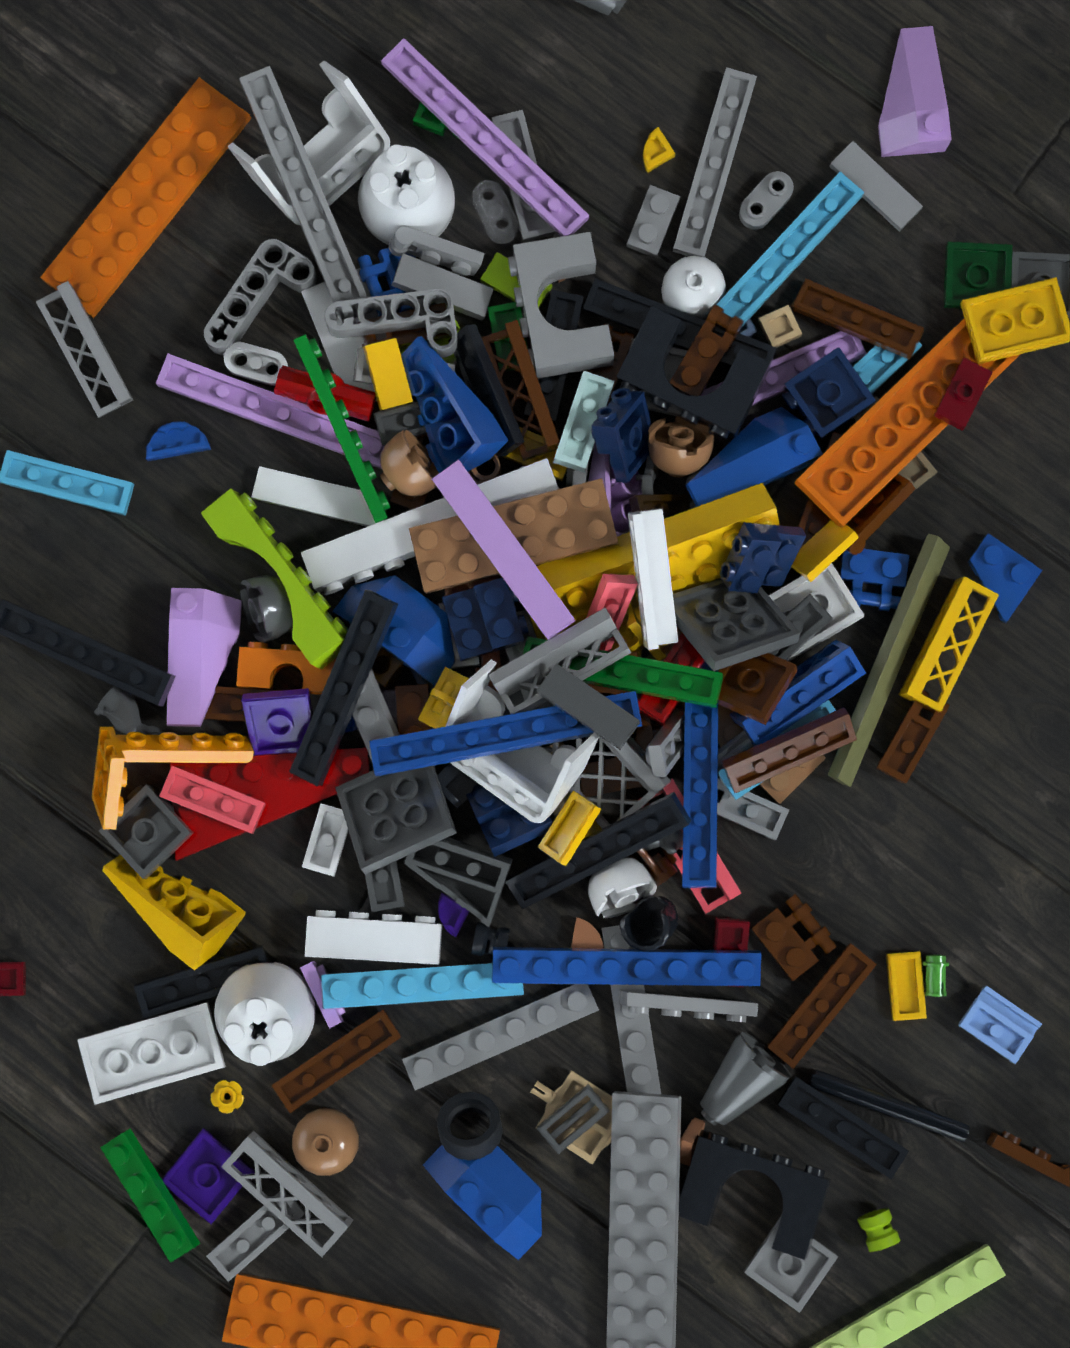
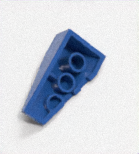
M422 336L417 337L402 353L401 358L411 395L416 396L421 412L417 416L420 426H425L430 444L426 445L428 455L439 473L457 460L462 463L468 472L490 460L507 443L508 439L489 409Z
M780 407L752 420L736 438L721 450L685 486L696 507L760 483H763L764 486L808 467L823 453L809 426L783 407Z

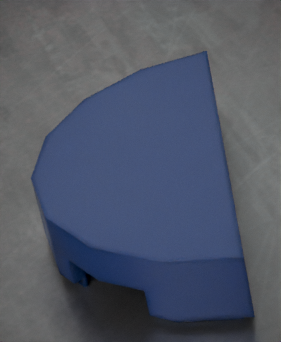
M171 422L158 428V431L152 436L146 446V460L153 461L211 450L207 437L197 427L186 422Z

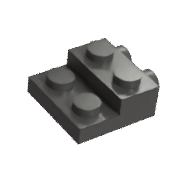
M147 784L144 787L142 785L136 787L127 796L129 802L124 805L123 816L117 818L116 829L101 828L99 830L142 879H147L194 833L174 812L175 808L166 799L159 797L160 792L155 786Z

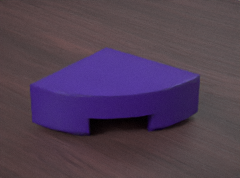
M441 893L438 902L439 918L444 928L452 936L457 937L470 911L461 907L451 897Z

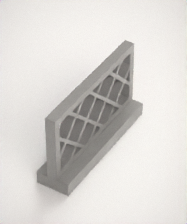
M631 736L621 750L602 737H599V750H593L591 754L599 755L598 774L581 773L569 792L575 791L585 797L580 791V778L598 779L597 797L585 798L591 802H597V806L601 809L603 803L620 804V818L618 819L620 820L640 810L659 791L668 785L671 780L667 776L653 777L651 765H648L646 762V752ZM582 738L576 739V749L582 745ZM559 742L553 743V748H542L548 752H553L552 755H554V752L558 749ZM605 744L611 751H604ZM604 756H616L622 762L621 775L604 774ZM627 769L633 776H627ZM603 779L621 780L620 799L603 798ZM627 781H639L648 793L640 800L626 799ZM626 804L633 805V806L625 813V811H626ZM601 810L595 821L603 829L609 826L610 823L602 816Z

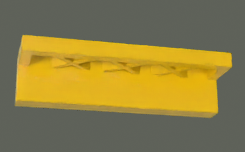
M965 576L955 580L906 678L899 696L909 701L916 700L937 712L942 711L999 594ZM973 590L988 599L982 611L971 614L967 600ZM962 610H964L965 616L959 618ZM979 615L976 623H974L973 617ZM967 619L971 633L967 640L957 643L953 628L957 622ZM949 638L951 645L944 647ZM964 645L960 653L958 646ZM952 649L956 659L955 666L951 670L942 672L938 658L941 652ZM933 668H935L936 675L930 676ZM950 674L947 682H945L944 676ZM938 678L942 689L937 702L921 694L927 681Z

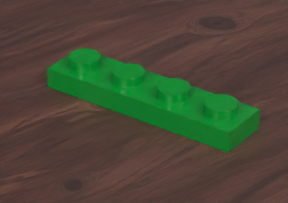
M131 1128L100 1147L170 1263L201 1244Z

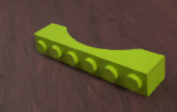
M230 488L202 511V516L218 538L230 545L244 547L256 552L276 571L285 586L291 604L293 619L292 639L311 665L323 669L337 658L348 632L347 627L338 617L332 618L327 611L331 607L327 600L319 592L315 594L309 587L312 580L301 567L295 568L290 561L294 556L286 545L282 542L278 544L273 538L272 534L275 533V530L264 517L259 519L253 511L257 508L254 501L245 492L241 495Z

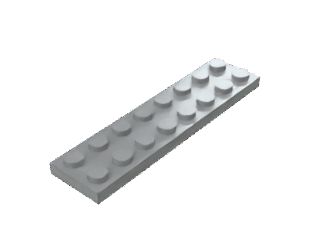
M621 1091L612 1093L606 1348L676 1347L681 1096Z

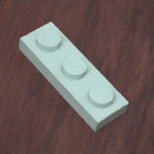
M583 371L553 463L585 473L595 442L591 434V425L597 419L596 412L607 405L614 380Z

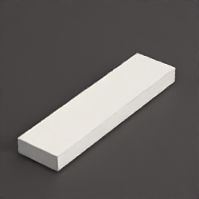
M259 466L251 496L253 500L366 527L376 524L361 490Z

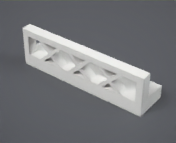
M663 509L629 512L628 520L635 578L638 583L637 594L643 644L648 650L659 649L658 645L678 643Z

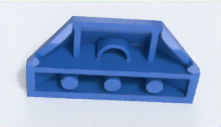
M395 575L351 586L332 612L351 625L365 590H371L398 603L381 647L435 687L444 668L451 669L456 662L450 624L446 612Z
M441 1145L423 1164L444 1192L489 1237L517 1260L542 1236L541 1188L499 1146L492 1153L481 1159L463 1160L449 1154L444 1146Z

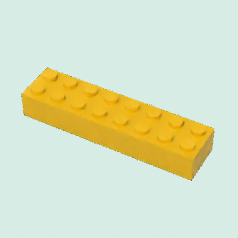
M763 483L664 519L673 594L721 578V566L726 561L732 548L733 540L738 535L744 522L780 526L776 506ZM630 532L617 536L619 543L617 545L537 566L575 619L574 623L560 633L586 618L603 574L635 576ZM637 587L631 603L636 608L639 606ZM528 614L536 638L547 640Z

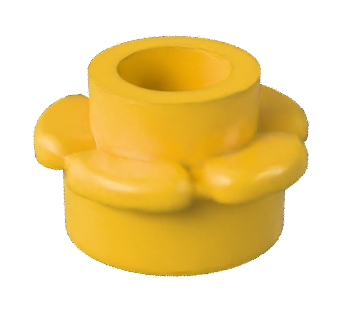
M222 1080L214 1086L215 1090L211 1093V1102L214 1107L219 1108L220 1112L232 1113L235 1108L241 1107L244 1096L242 1095V1087L239 1083ZM226 1093L230 1094L229 1100L224 1098Z

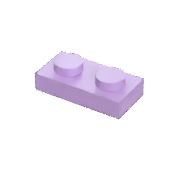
M313 961L300 967L328 1027L331 1028L343 1022L344 1020L341 1015L346 1013L345 1008L323 1009L321 975L328 974L323 964L317 966L316 962Z

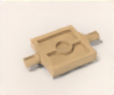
M572 1070L563 1084L555 1089V1091L537 1080L534 1086L545 1092V1094L534 1087L530 1093L547 1103L545 1113L537 1126L587 1084L593 1088V1091L598 1094L602 1102L609 1107L610 1112L567 1147V1149L593 1165L601 1150L611 1144L612 1096ZM588 1095L547 1128V1130L551 1133L590 1100ZM596 1105L592 1107L555 1140L558 1143L563 1141L595 1114L599 1108Z

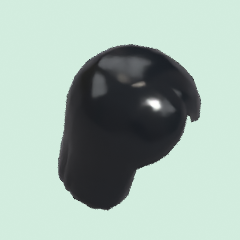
M647 896L641 899L634 909L620 920L621 935L629 946L637 950H656L660 946H664L678 926L679 916L675 905L664 896Z

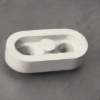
M244 342L233 343L224 353V363L230 373L270 386H275L282 365L288 367L287 361L282 354ZM240 356L247 358V362L243 366L236 364V360ZM271 365L278 366V371L274 375L267 373V369Z

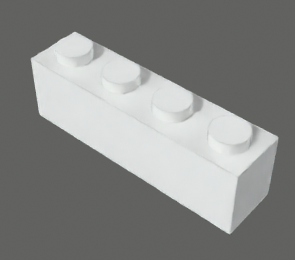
M316 910V917L307 916L305 957L440 964L442 924H435V917L416 916L414 923L402 922V915L382 914V921L369 920V913L349 912V919L335 918L336 911Z

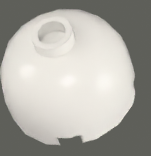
M693 255L681 258L670 266L663 278L661 289L663 303L666 306L706 320L713 306L725 296L726 284L723 273L714 262L706 257Z
M625 857L592 874L589 880L588 895L597 916L602 913L604 918H612L632 911L636 906L633 902L641 897L653 896L657 885L643 864L636 859Z

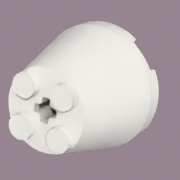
M393 145L380 154L364 174L358 191V205L368 230L377 239L389 245L397 229L402 226L439 237L452 219L455 208V195L452 181L440 163L416 148Z
M277 962L247 964L232 973L222 985L215 1003V1024L224 1043L238 1058L257 1066H263L267 1063L289 1057L307 1041L315 1021L313 994L305 979L294 969Z

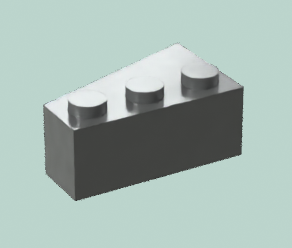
M447 837L408 855L404 864L437 889H441L454 899L457 904L466 908L489 927L513 859L502 855L494 857L491 851Z

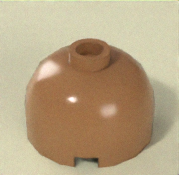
M676 417L675 422L665 423L666 418H663L651 424L648 430V451L653 464L660 470L673 477L680 478L696 473L706 465L711 456L714 442V434L709 433V426L699 421L697 425H694L680 417Z
M402 430L384 446L380 456V464L383 469L380 477L391 491L396 488L400 493L414 497L421 496L434 489L436 485L432 478L438 475L439 472L433 462L430 464L427 456L424 454L428 452L427 449L408 430Z
M319 1108L307 1113L297 1123L292 1134V1150L296 1161L306 1171L317 1176H331L342 1172L353 1162L359 1149V1134L354 1122L344 1113L334 1108Z

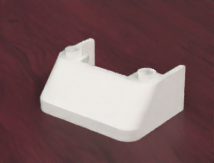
M323 61L319 65L335 87L322 103V113L329 124L308 141L304 148L330 206L366 173L380 154L389 149L390 139L349 77L326 61ZM233 142L227 147L251 179L291 221L300 225L272 156L264 154L254 160Z
M491 659L461 686L446 726L503 716L505 711L504 701L498 692L488 686L490 681L488 674L494 671L497 664L494 660ZM593 733L577 749L570 745H562L554 752V755L541 746L450 763L534 823H542L554 812L584 771L600 736Z

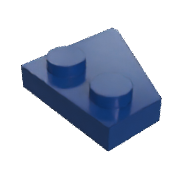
M989 533L968 560L974 574L982 582V586L999 594L994 605L999 613L1000 620L1004 623L1009 620L1042 572L1036 565Z

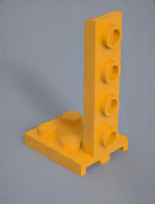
M100 727L92 799L102 829H116L117 818L123 816L124 801L120 794L121 787H126L127 768L124 767V762L248 763L253 759L254 750L247 736L238 733H228L225 736H211L206 733L177 735L171 732H164L160 735H144L140 732L116 735L113 727Z

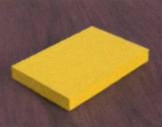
M1057 277L965 299L960 303L977 364L1070 342V322Z

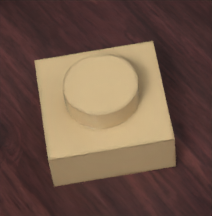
M789 305L764 315L758 320L769 345L776 348L802 336V332Z

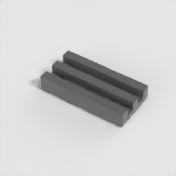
M587 1084L538 1125L537 1130L557 1154H560L610 1112V1109L602 1102L598 1094L593 1091V1088ZM588 1095L590 1100L551 1133L547 1130V1128ZM596 1105L599 1108L595 1114L563 1141L558 1143L555 1140L592 1107Z

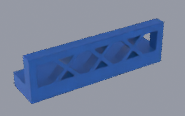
M834 640L797 666V673L766 725L735 711L729 715L734 723L743 728L755 747L778 736L866 674L851 647L838 640Z

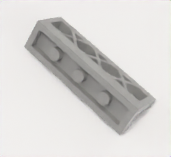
M67 281L57 286V291L41 298L36 303L95 413L100 418L133 401V398L72 284ZM62 297L68 308L65 321L52 317L46 305ZM71 315L76 324L70 323ZM56 323L63 324L61 333ZM68 326L80 330L84 338L80 350L67 346L64 338ZM87 345L92 353L85 352ZM71 351L79 354L77 362ZM84 355L94 358L99 365L96 379L82 374L80 366ZM102 373L107 382L101 381ZM86 380L94 382L93 390H91ZM99 384L110 387L117 401L101 408L95 398Z
M603 608L488 674L510 714L530 711L548 701L537 694L536 690L539 688L543 676L550 673L556 663L583 681L630 654L631 651L607 609ZM613 636L620 646L608 654L598 652L601 643ZM576 657H589L586 666L582 669H569L572 660ZM521 689L530 691L526 701L517 706L513 705L509 697L510 695Z
M255 1131L247 1136L221 1166L321 1257L326 1254L353 1222L350 1216ZM243 1152L254 1160L255 1173L243 1174L233 1165ZM260 1166L268 1173H261ZM261 1178H274L280 1183V1196H267L262 1191ZM249 1179H256V1185ZM286 1190H288L292 1195H286ZM299 1200L305 1206L306 1218L293 1219L287 1214L286 1201ZM281 1201V1208L275 1202ZM311 1212L318 1218H311ZM324 1223L334 1232L324 1245L312 1236V1224ZM299 1224H306V1230Z

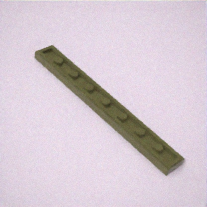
M928 534L853 712L851 722L857 740L838 748L828 772V776L840 784L848 787L852 786L950 547L939 536Z

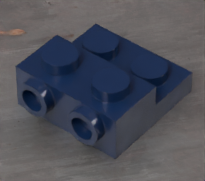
M837 347L784 383L783 388L786 392L782 394L785 403L792 411L795 409L800 411L804 417L802 421L809 426L813 436L816 435L819 441L876 401L840 347Z
M621 388L612 392V401L608 406L602 407L596 412L597 419L591 425V434L595 440L598 453L610 454V465L613 468L616 482L628 483L646 461L647 456H649L647 441L651 421L644 392H630L629 389Z
M744 522L738 535L734 538L730 553L720 570L721 579L728 591L758 593L761 585L782 587L806 538L802 527Z
M503 578L478 584L474 588L442 597L460 662L524 644L523 635L529 633L524 614L517 616L514 603L520 601Z
M476 784L472 792L466 794L494 857L547 833L552 825L550 816L542 823H534L528 820L480 784Z

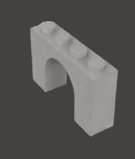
M586 232L513 245V256L508 257L511 277L517 276L519 287L514 288L515 302L517 307L523 306L525 318L519 319L523 338H529L530 349H528L537 378L613 366L614 351L608 324L578 330H563L548 323L538 308L540 295L553 282L595 274L596 258L591 233Z

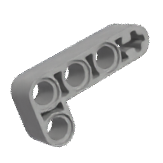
M277 239L264 241L204 329V338L209 348L215 354L224 355L226 349L233 343L239 342L279 282L299 293L315 286L317 275L312 262ZM271 252H280L282 254V258L276 263L266 261L267 256ZM299 269L309 271L308 277L301 281L295 280L293 275ZM261 278L264 280V284L260 289L252 290L248 288L252 279ZM238 304L246 306V311L243 315L239 317L230 315L231 309ZM225 333L227 338L224 341L219 339L216 342L214 336Z
M443 289L337 301L330 304L325 311L324 318L328 331L337 338L426 328L428 344L440 357L452 355L457 348V330L453 301L450 294ZM442 301L447 305V309L443 313L437 314L429 309L430 305L433 302ZM404 305H409L415 310L413 315L407 318L400 317L397 311ZM375 309L380 311L382 316L378 321L369 322L364 318L366 312ZM353 312H357L360 324H355ZM343 314L344 325H337V315ZM439 333H446L452 339L449 344L440 346L434 342V338Z

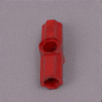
M282 365L277 376L274 394L307 403V406L314 412L327 415L308 372ZM331 373L336 387L331 389L335 400H343L351 417L369 421L376 401L375 392L345 384L341 377Z

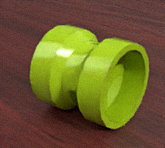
M889 1208L874 1210L857 1218L860 1228L866 1231L867 1239L865 1242L869 1252L889 1248L901 1241L897 1230L893 1229L890 1224L892 1215Z

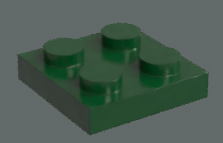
M947 242L945 251L944 308L962 309L960 305L962 300L1010 289L1012 282L1013 245Z

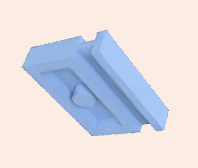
M986 985L983 986L982 991L975 998L958 1024L959 1027L1013 1064L1017 1063L1033 1039V1035L1042 1025L1038 1020Z

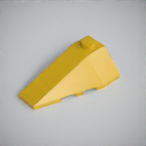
M121 855L103 866L102 871L168 950L193 970H196L217 954L245 916L246 912L221 892L211 888L209 892L191 885L192 880L182 876L179 880L163 873L161 866L147 879H142Z

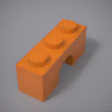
M248 642V647H239L236 686L238 688L273 690L274 678L278 671L285 667H295L303 675L302 689L308 688L309 694L321 695L336 658L323 669H320L310 664L297 645L281 644L280 650L268 649L267 643Z

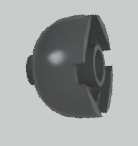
M271 575L256 576L242 580L241 584L246 586L245 589L240 590L242 607L248 625H252L254 622L259 631L253 633L255 638L259 642H266L286 634L292 628L293 619L291 604L282 581L278 577Z

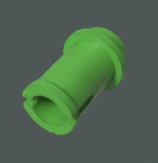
M926 955V961L922 962V965L926 966L925 996H947L946 966H949V962H946V955Z

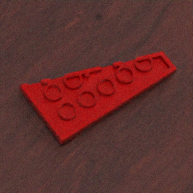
M367 748L337 750L322 786H315L289 772L297 753L253 756V759L248 763L170 762V769L171 766L177 767L266 803L256 828H259L293 812L336 796L335 787L370 772ZM172 802V806L175 808L174 812L194 832L175 851L176 861L247 833L244 830Z

